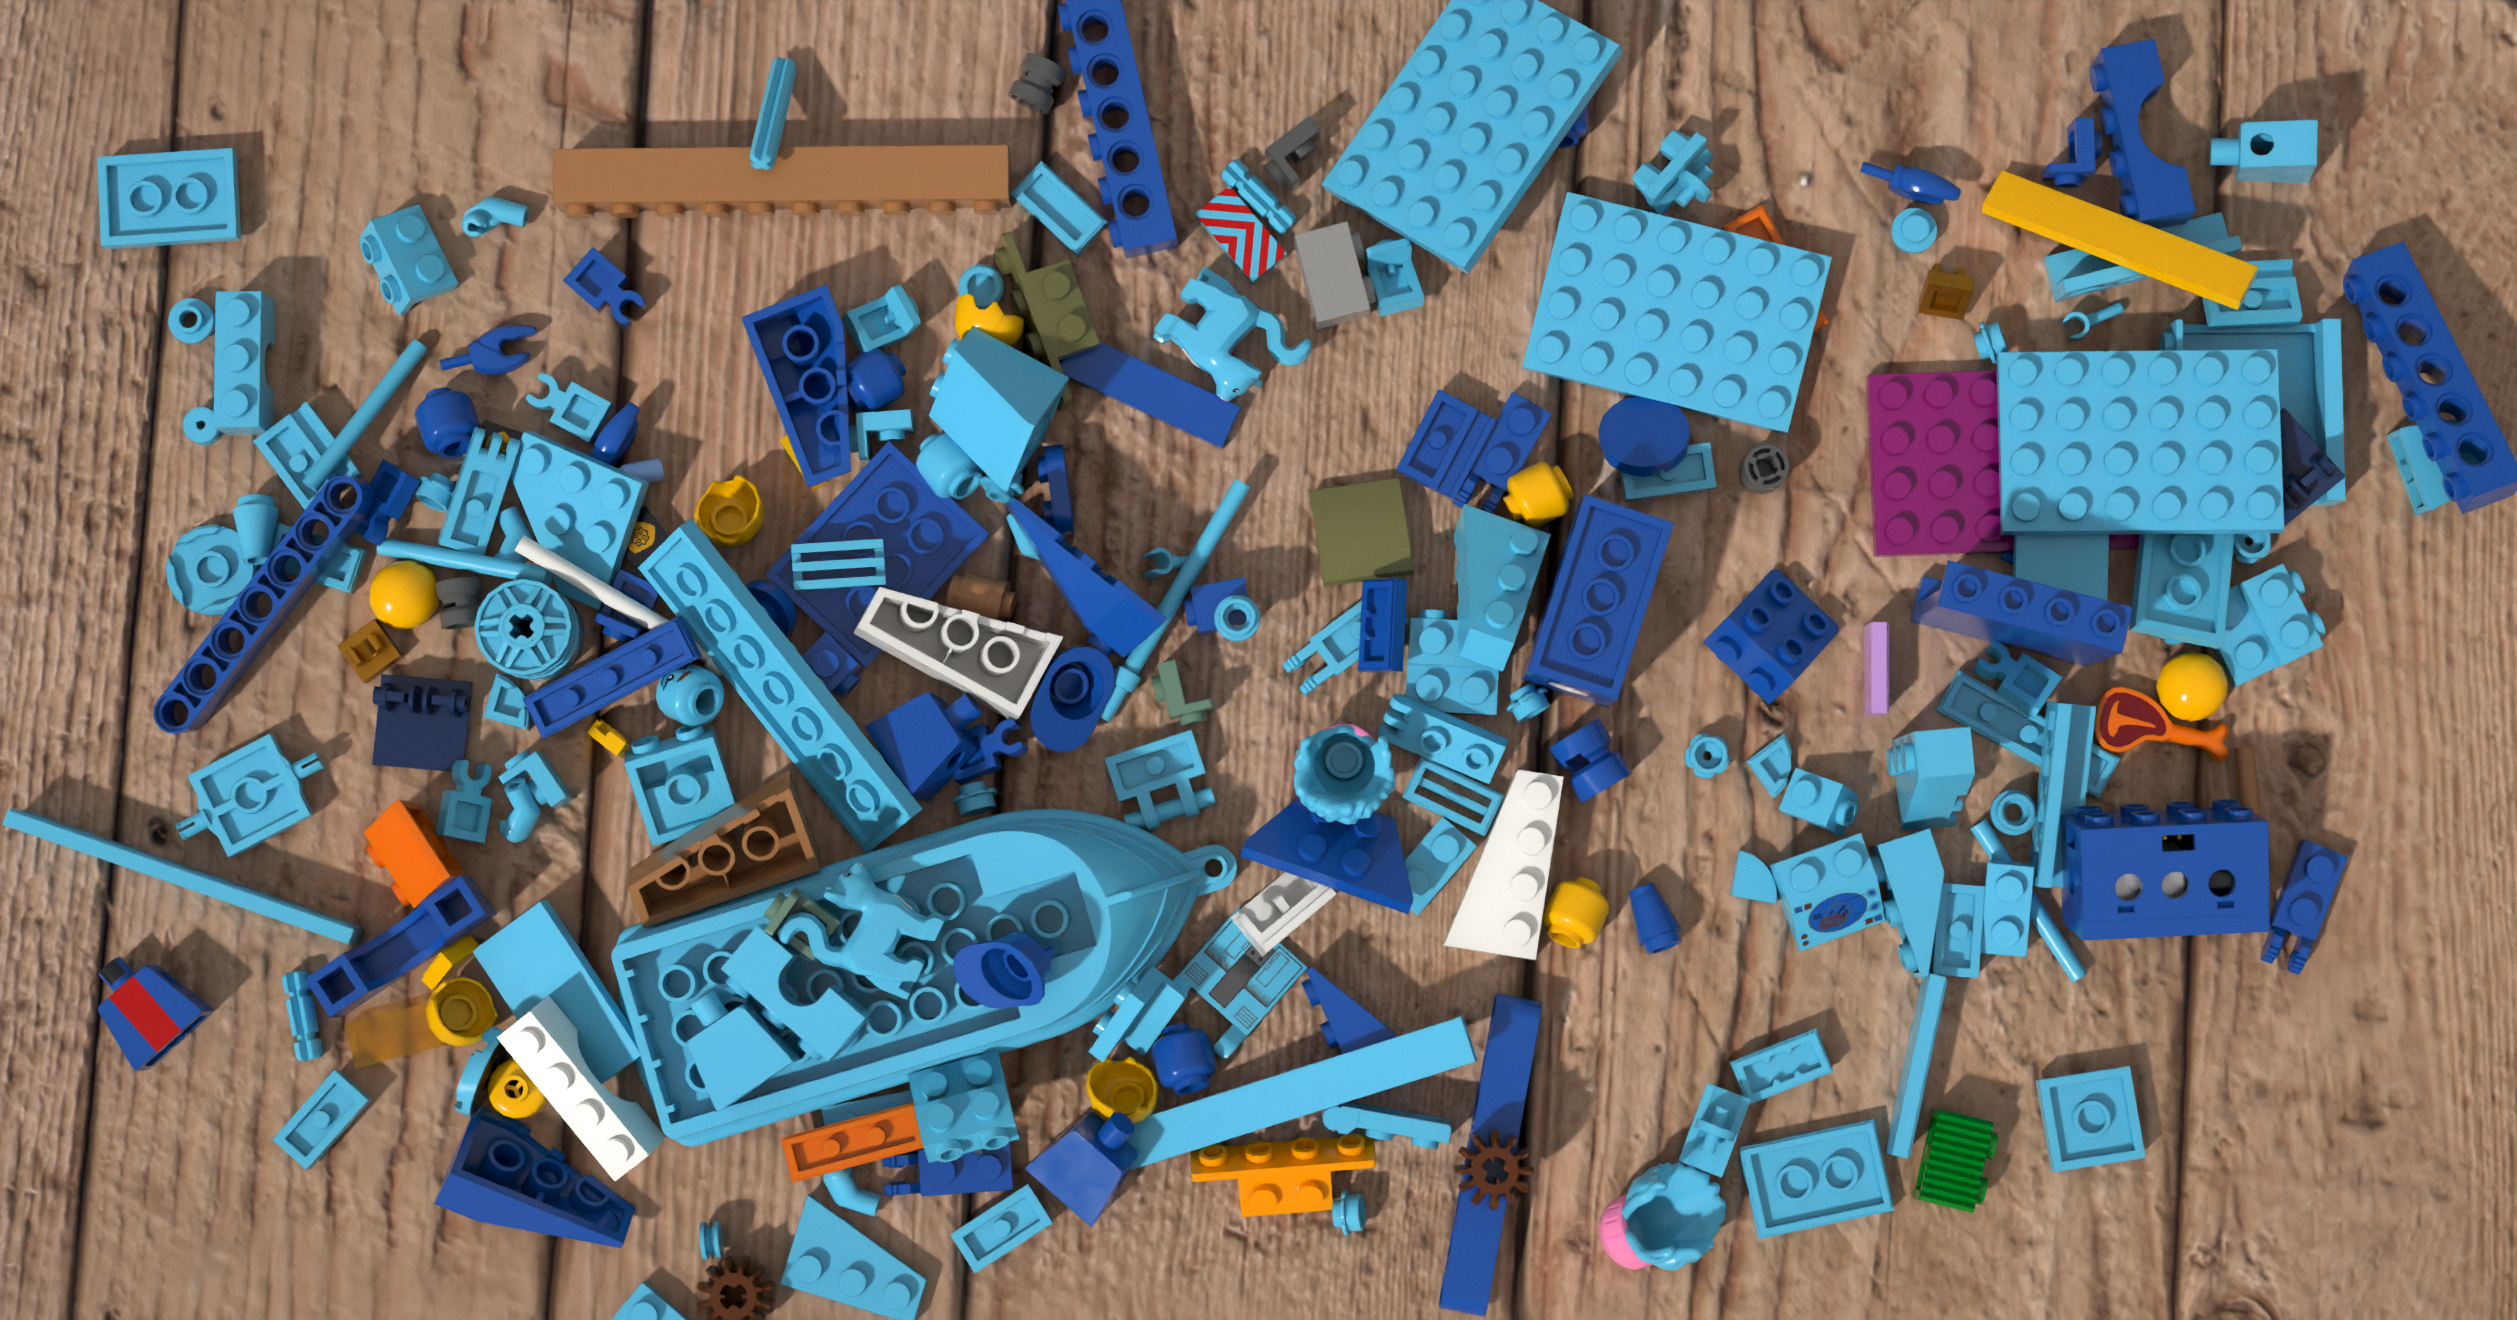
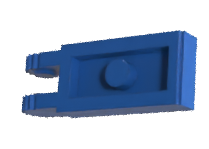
M1512 392L1469 472L1470 475L1453 504L1461 509L1464 504H1468L1474 493L1473 489L1480 479L1494 487L1492 494L1485 500L1480 510L1493 513L1502 495L1509 492L1507 488L1509 477L1521 470L1552 413Z
M2305 839L2299 842L2270 917L2271 930L2268 932L2261 951L2260 959L2270 964L2273 963L2280 953L2285 932L2297 936L2288 959L2287 970L2297 975L2300 974L2310 954L2312 942H2315L2348 856Z
M1011 1143L995 1150L985 1149L983 1154L969 1152L966 1155H962L959 1159L950 1162L935 1161L929 1163L924 1149H919L918 1153L899 1154L882 1159V1167L902 1168L905 1165L919 1164L920 1182L906 1183L905 1181H896L884 1185L885 1196L921 1193V1196L1014 1189Z

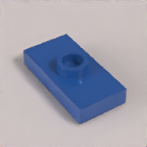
M1398 578L1363 580L1358 671L1369 673L1403 672L1407 580Z

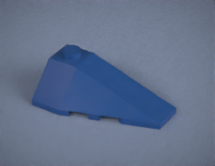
M827 284L741 317L808 488L851 472L844 326Z
M1010 498L1005 504L1081 626L1091 633L1086 641L1094 648L1099 649L1107 657L1112 652H1115L1124 658L1164 622L1165 616L1119 579L1116 580L1111 575L1107 576L1101 571L1102 568L1095 560L1077 547L1070 546L1062 534L1019 500Z
M484 1106L474 1118L470 1117L443 1178L434 1202L435 1205L478 1222L617 1248L622 1247L635 1211L634 1206L594 1176H582L564 1162L566 1156L555 1147L549 1151L530 1137L532 1130L520 1121L503 1116L501 1113Z

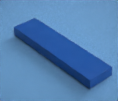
M1100 342L1098 348L1064 358L1061 362L1063 374L1069 377L1070 380L1219 449L1223 448L1241 410V406L1230 401H1223L1213 393Z
M679 616L522 699L540 735L544 739L644 688L674 670L688 665L701 658L702 655L683 617Z

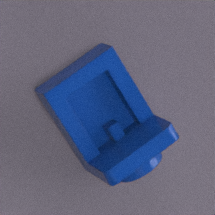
M2075 118L2067 127L2068 163L2048 164L2042 171V181H2054L2055 187L2074 188L2082 186V181H2086L2096 172L2095 159H2099L2101 156L2102 137L2100 131L2094 130V118Z
M623 568L619 569L612 587L654 611L660 595L646 578ZM604 604L602 611L597 613L594 620L604 625L602 631L604 634L623 642H628L630 637L635 639L645 634L647 629Z

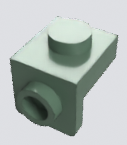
M1171 660L1158 663L1159 675L1151 676L1157 703L1166 701L1170 720L1180 719L1181 726L1208 720L1206 712L1215 710L1213 699L1210 698L1186 704L1176 661Z
M795 888L788 897L780 892L764 914L771 921L764 931L771 936L773 934L778 936L781 923L789 915L804 912L814 915L825 926L829 939L842 920ZM803 931L797 932L788 944L811 960H814L815 957L809 945L808 935Z

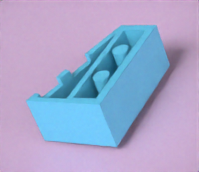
M1464 504L1453 533L1457 555L1455 577L1456 582H1458L1459 597L1457 605L1459 656L1503 672L1514 646L1551 534Z
M1971 727L1915 731L1892 740V748L1886 749V766L1888 775L1895 776L1901 831L1956 826L1957 817L1955 811H1961L1963 807L1962 799H1957V797L1968 794L1975 776Z

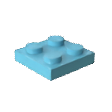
M2130 1066L2035 1080L2050 1170L2052 1172L2146 1158Z

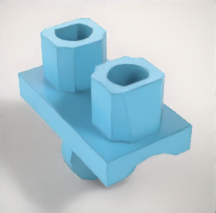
M1672 130L1660 146L1662 155L1670 160V163L1661 172L1655 166L1646 162L1633 174L1632 180L1635 187L1646 198L1651 212L1664 215L1675 202L1685 207L1693 197L1700 202L1706 203L1712 196L1705 183L1714 174L1707 167L1714 157L1706 147L1707 139L1698 132L1690 138L1679 131Z
M1707 1083L1678 1161L1722 1178L1751 1099Z

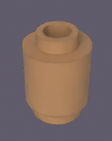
M966 572L964 576L955 574L949 586L946 606L958 610L964 609L978 613L980 616L1003 622L1004 618H1012L1017 593L1010 591L1011 585L1009 581Z

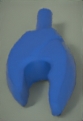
M1863 161L1860 170L1862 173L1889 181L1887 189L1912 201L1940 204L1944 199L1950 201L1958 200L1961 193L1960 188L1944 178L1916 167L1896 164L1892 171Z
M517 324L492 328L468 345L470 353L441 359V369L444 371L473 363L476 372L487 375H500L517 370L530 360L531 354L519 353L506 356L502 352L503 346L510 341L517 342L521 338L537 335V328L531 325Z
M628 403L601 431L588 456L615 466L625 455L636 435L639 426L636 420L640 411L639 407L633 403Z

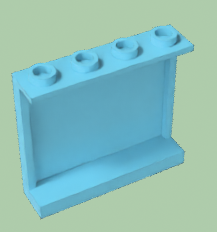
M2321 319L2315 324L2208 329L2207 324H2183V320H2175L2166 327V332L2161 333L2159 351L2278 349L2280 410L2285 407L2345 475L2341 319ZM2345 478L2310 506H2334L2345 501Z

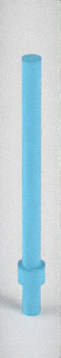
M1237 479L1233 481L1156 609L1166 617L1164 622L1131 651L1123 666L1118 664L1114 670L1115 685L1110 699L1100 716L1108 722L1112 720L1128 691L1133 694L1142 679L1138 676L1251 489Z

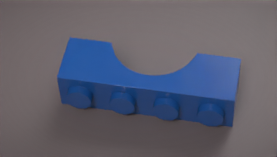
M2155 39L2101 48L2093 65L2090 66L2089 76L2093 91L2100 92L2103 108H2100L2099 111L2102 132L2104 135L2110 134L2113 147L2109 154L2111 172L2115 178L2120 177L2123 190L2119 197L2121 214L2157 229L2186 224L2196 211L2186 167L2167 163L2155 156L2145 145L2138 125L2141 106L2155 97L2165 82Z
M460 875L422 900L420 905L400 922L361 946L341 954L305 978L330 1018L344 1017L497 914L471 876Z

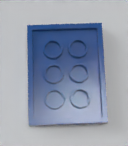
M888 441L794 542V544L883 539L886 584L794 590L791 547L769 569L765 576L773 584L785 591L795 604L864 667H867L882 649L858 637L853 632L878 588L882 587L929 600L990 533L952 498L937 496L918 471L917 466ZM874 549L801 553V562L875 558ZM876 567L802 571L803 580L876 576Z

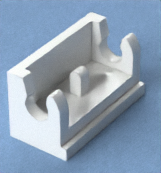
M1284 872L1230 919L1263 957L1337 893L1330 887Z

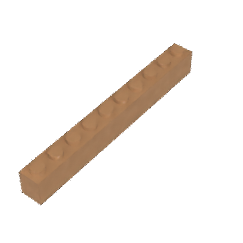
M1008 145L779 147L775 166L768 171L762 168L756 170L751 166V159L749 157L751 147L554 149L553 203L561 212H566V216L571 218L594 217V211H611V215L618 218H635L639 216V211H657V216L677 218L684 216V210H702V215L707 217L729 216V210H747V215L755 217L774 216L775 210H793V215L809 217L820 215V209H838V214L843 216H861L865 214V209H883V214L903 216L909 215L912 208H928V213L932 215H952L956 213V208H974L975 214L995 215L1001 213V208H1011V152Z

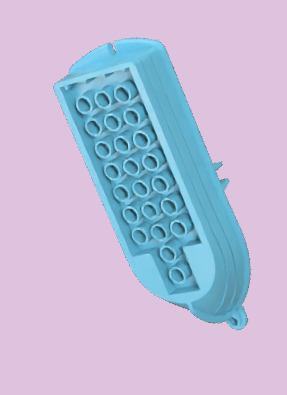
M1064 809L1020 810L977 819L820 867V871L643 928L642 922L631 925L619 935L617 944L612 951L611 959L617 976L620 1009L632 1026L640 1053V1058L635 1061L637 1071L648 1096L657 1110L663 1133L668 1138L676 1140L684 1146L695 1147L909 1082V1073L997 1050L999 1054H1003L1054 1038L1092 1021L1108 1009L1114 1007L1116 1004L1113 1000L1129 979L1137 984L1151 966L1156 968L1174 944L1185 925L1196 897L1221 890L1231 884L1237 874V861L1233 853L1224 846L1213 844L1183 853L1161 838L1139 827L1094 813ZM1210 859H1217L1222 863L1223 870L1220 875L1212 876L1207 872L1206 864ZM853 863H861L868 867L870 877L877 888L900 896L916 912L926 917L934 912L946 916L936 941L921 940L902 934L894 952L899 957L907 960L916 956L925 961L907 1000L880 990L865 976L857 975L840 967L825 965L817 958L811 960L801 953L790 966L786 976L788 990L795 999L804 1003H815L829 987L837 984L871 1013L872 1016L841 1053L829 1062L823 1057L817 1061L805 1053L797 1044L801 1038L789 1027L786 1026L784 1030H781L769 1022L797 1052L800 1059L727 1108L717 1112L687 1046L689 1039L705 1029L690 1005L714 990L729 1013L740 1005L749 1002L762 1015L761 1012L765 1007L751 995L748 999H744L726 984L725 981L729 976L721 970V967L757 925L769 924L771 920L766 918L764 914L780 892L788 897L797 888L842 920L828 939L829 945L834 947H841L846 943L856 928L862 914L860 911L840 908L827 900L823 895L826 887L832 888L839 875L845 872ZM1012 932L1026 933L1033 937L1040 945L1054 947L1055 954L1050 960L1051 975L1045 983V996L1039 1004L1000 1009L989 1008L979 1004L963 991L953 971L954 957L962 947L974 943L994 941Z

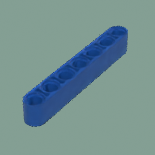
M339 475L331 478L323 486L157 700L153 716L155 723L161 730L174 734L190 733L199 730L207 722L372 509L375 494L373 487L366 480L359 477ZM352 485L356 490L357 500L351 508L346 509L341 503L340 494L344 487ZM322 520L328 527L329 535L322 545H318L313 539L312 531L315 524ZM291 557H295L301 566L300 574L294 581L289 580L284 571L285 564ZM263 593H267L273 603L272 610L266 617H263L257 609V600ZM236 628L242 632L245 639L244 646L238 653L234 652L229 644V636ZM207 665L212 666L216 672V682L210 689L205 687L201 680V673ZM179 701L184 702L188 708V718L182 725L175 720L173 714L174 707Z
M1500 993L1496 994L1467 1148L1474 1154L1479 1149L1473 1143L1472 1135L1478 1133L1482 1137L1485 1146L1490 1145L1489 1134L1492 1129L1499 1131L1500 1147L1503 1146L1510 1134L1515 1135L1517 1141L1510 1153L1516 1152L1540 1024L1542 1001ZM1494 1157V1162L1487 1159L1483 1163L1482 1168L1487 1172L1486 1181L1494 1182V1177L1501 1180L1505 1176L1506 1171L1501 1167L1502 1158ZM1465 1158L1464 1164L1470 1165L1471 1160ZM1462 1174L1461 1182L1470 1178L1471 1175ZM1475 1185L1465 1192L1459 1190L1441 1286L1439 1308L1484 1317L1488 1306L1507 1202L1503 1193L1498 1194V1209L1491 1210L1488 1204L1489 1193H1486L1482 1202L1479 1205H1474L1471 1202V1198L1478 1188Z

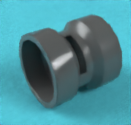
M1026 53L1021 64L1025 75H1021L1019 80L1013 81L1008 96L1031 110L1049 114L1054 103L1052 97L1054 90L1052 88L1063 84L1067 71L1045 57L1034 53Z
M1758 445L1751 449L1741 461L1738 471L1740 481L1752 493L1759 495L1771 493L1787 478L1790 468L1789 460L1784 451L1775 445Z
M468 576L435 583L437 598L443 602L444 608L440 614L442 629L451 630L474 627L477 610L480 607L479 595L482 593L481 578L478 576Z

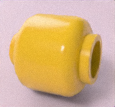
M1540 461L1510 476L1507 481L1509 495L1502 499L1514 522L1522 519L1527 526L1536 529L1565 515L1569 509L1568 500L1574 496L1560 467L1556 465L1551 468L1546 462Z
M1577 877L1575 881H1562L1554 887L1543 911L1542 921L1548 929L1547 935L1555 942L1573 949L1580 948L1582 944L1588 945L1595 942L1609 913V903L1600 894L1601 887L1594 881L1584 877Z
M515 1059L507 1060L498 1065L490 1076L487 1086L489 1100L494 1109L503 1116L514 1119L531 1117L541 1112L549 1103ZM518 1080L519 1082L514 1086V1081Z

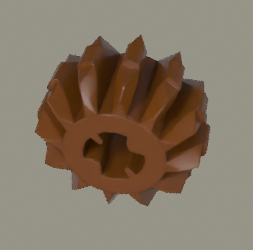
M1496 1129L1490 1130V1145L1485 1146L1482 1137L1478 1133L1472 1135V1141L1479 1150L1474 1154L1468 1148L1461 1146L1458 1152L1463 1157L1471 1160L1470 1165H1454L1455 1173L1471 1175L1470 1178L1458 1184L1459 1190L1465 1192L1477 1185L1478 1188L1472 1195L1471 1202L1474 1205H1479L1485 1194L1489 1193L1488 1204L1491 1210L1498 1209V1194L1502 1193L1510 1206L1515 1205L1516 1199L1510 1189L1515 1186L1524 1193H1527L1530 1189L1525 1182L1518 1180V1175L1534 1174V1167L1529 1165L1518 1166L1517 1163L1530 1155L1529 1149L1524 1147L1511 1154L1510 1151L1516 1144L1517 1137L1510 1134L1503 1146L1500 1147V1135ZM1494 1157L1502 1158L1501 1167L1506 1171L1505 1176L1501 1180L1494 1177V1182L1486 1181L1487 1172L1482 1168L1483 1163L1487 1159L1494 1162Z
M730 1255L722 1258L724 1272L717 1266L710 1265L706 1272L715 1283L701 1281L697 1285L698 1290L710 1294L709 1298H704L697 1302L698 1309H706L710 1306L714 1309V1312L706 1320H719L721 1317L724 1320H750L749 1317L752 1320H767L759 1307L768 1309L773 1308L776 1304L773 1298L762 1296L763 1292L770 1291L776 1287L774 1280L760 1283L758 1279L766 1272L767 1267L761 1264L752 1273L749 1272L751 1257L747 1255L740 1259L738 1269H736L735 1262ZM728 1285L732 1288L742 1285L747 1293L742 1295V1298H747L745 1304L739 1301L732 1305L728 1301L727 1296L731 1294V1292L726 1291Z

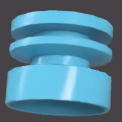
M526 579L503 583L491 591L477 610L474 627L478 648L489 663L517 678L538 682L556 678L572 667L582 651L585 636L582 616L571 599L542 582ZM523 619L532 622L530 628L534 633L529 638L520 635L522 630L518 624Z

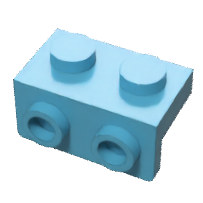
M419 204L371 219L360 235L362 255L367 263L373 265L380 279L381 293L386 302L393 305L397 315L408 313L415 303L454 291L459 284Z
M1151 966L1137 984L1129 979L1113 1000L1119 1006V1009L1116 1013L1108 1009L1092 1030L1099 1037L1088 1052L1103 1063L1122 1040L1141 1055H1145L1188 996L1187 991L1154 966Z

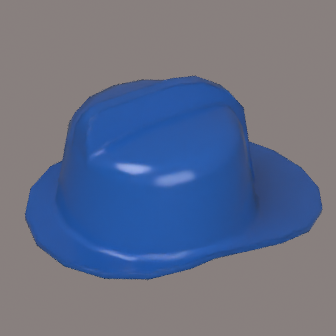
M1089 646L1072 647L1051 660L1042 675L1030 716L1031 727L1037 740L1047 749L1057 752L1075 750L1086 743L1093 733L1115 685L1114 668L1110 659L1099 649Z
M1012 932L994 941L974 943L962 947L954 957L953 971L963 991L979 1004L989 1008L1000 1009L1039 1004L1045 996V983L1051 975L1050 960L1055 954V949L1053 946L1040 945L1033 937L1026 933Z

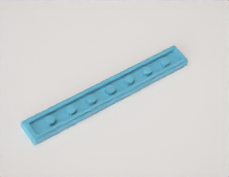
M15 808L7 810L2 823L4 826L346 944L359 945L364 933L362 926L26 810Z
M1459 1016L1151 1114L1142 1122L1133 1124L1135 1130L1127 1139V1142L1138 1152V1158L1131 1170L1476 1062L1477 1057L1464 1017Z

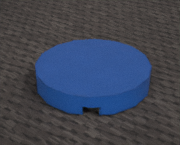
M1638 396L1629 397L1614 404L1603 415L1599 426V445L1609 465L1624 474L1639 477L1653 476L1654 471L1664 469L1665 473L1675 468L1685 458L1690 444L1688 419L1679 407L1674 404Z

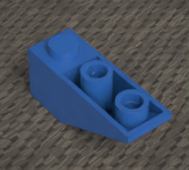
M1313 967L1306 970L1309 979L1301 983L1312 1008L1321 1004L1328 1021L1320 1024V1027L1330 1050L1339 1047L1343 1054L1396 1037L1394 1032Z

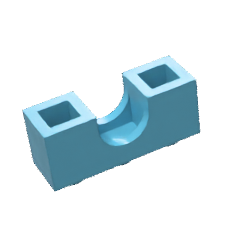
M216 291L213 427L227 435H261L273 426L274 390L268 386L266 380L265 353L267 345H275V300L262 291Z
M766 923L757 925L721 967V970L729 976L725 981L726 984L744 999H748L751 995L765 1007L761 1012L762 1015L774 1026L781 1030H784L787 1026L801 1038L797 1044L810 1057L817 1061L823 1057L828 1062L835 1059L872 1014L837 984L829 987L815 1003H804L795 999L788 990L786 976L790 966L801 953L790 944H782L776 934L771 936L765 932Z

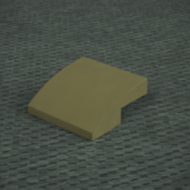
M1400 478L1309 490L1323 587L1414 574Z

